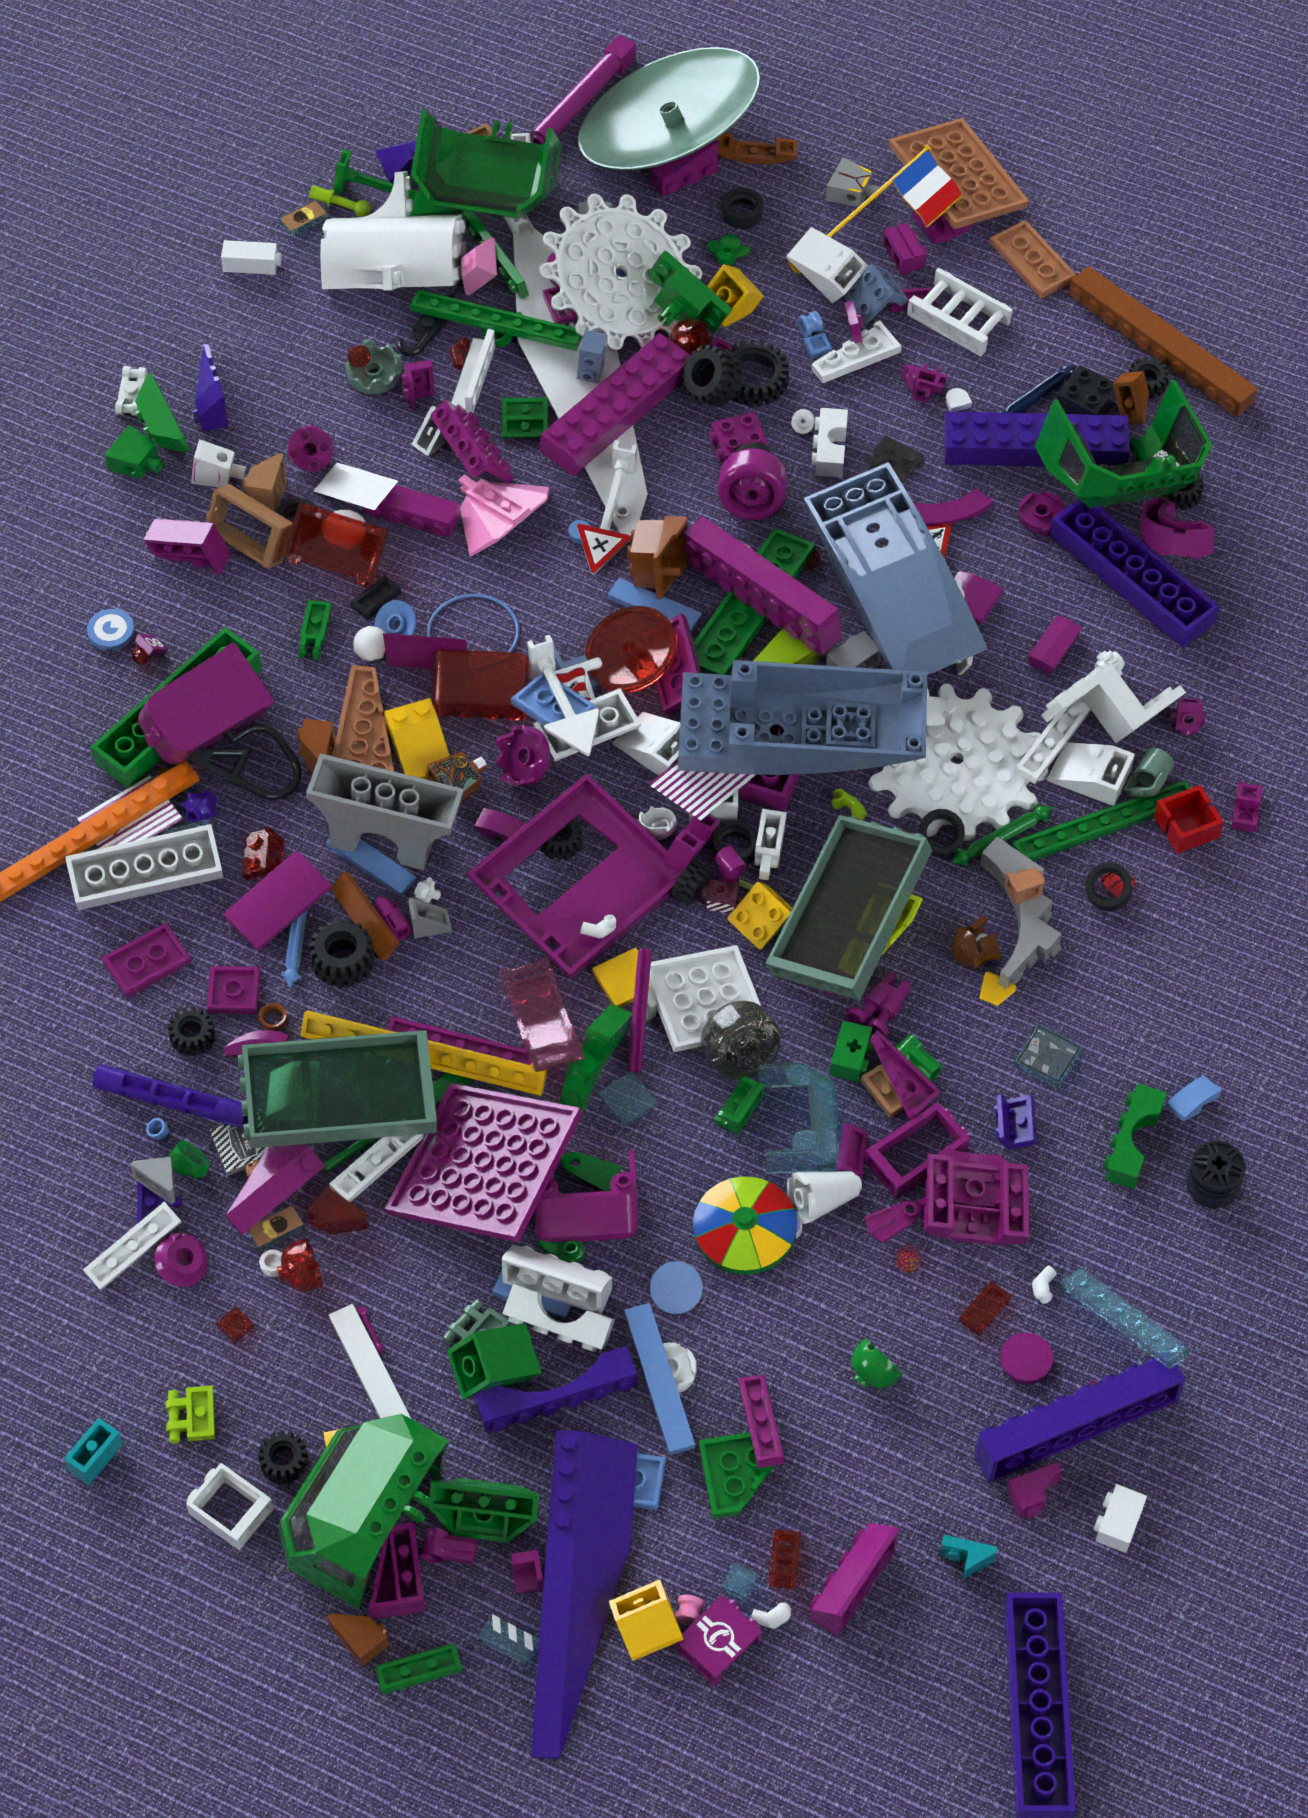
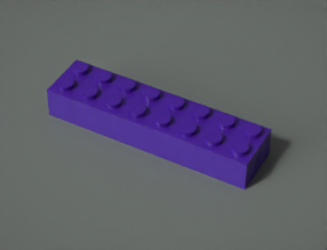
M946 411L944 422V463L951 465L1045 467L1035 448V444L1048 414ZM1066 414L1070 423L1074 424V430L1093 464L1102 468H1108L1128 463L1130 446L1127 415ZM1070 442L1062 462L1063 466L1085 468Z
M1078 499L1052 519L1050 536L1182 648L1186 647L1216 623L1220 606L1103 508H1089Z
M1170 1353L1164 1356L1160 1354L1155 1355L1145 1364L1129 1366L1123 1373L1117 1376L1108 1375L1096 1385L1082 1386L1075 1394L1068 1397L1066 1395L1059 1396L1047 1406L1038 1405L1029 1410L1026 1415L1021 1417L1017 1415L1012 1416L998 1427L989 1426L983 1429L978 1435L974 1456L988 1483L1178 1402L1185 1378Z
M1007 1593L1004 1602L1015 1818H1073L1076 1807L1062 1593Z

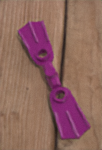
M926 1195L916 1201V1203L904 1201L865 1216L868 1234L875 1237L881 1243H885L919 1219L921 1211L924 1210L926 1205ZM905 1208H911L914 1213H908Z

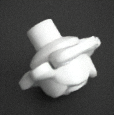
M428 877L427 880L417 884L414 893L418 900L430 903L431 899L439 900L441 892L435 890L434 881H432L431 877Z

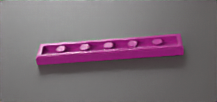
M391 1016L387 1030L394 1032L427 1030V1039L430 1041L533 1066L536 1059V1052L394 1016Z

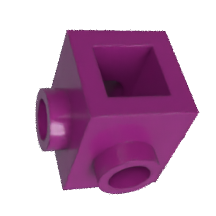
M1181 697L1177 699V706L1172 708L1170 722L1174 723L1175 730H1179L1180 734L1193 735V732H1199L1200 726L1205 725L1206 712L1202 711V700Z

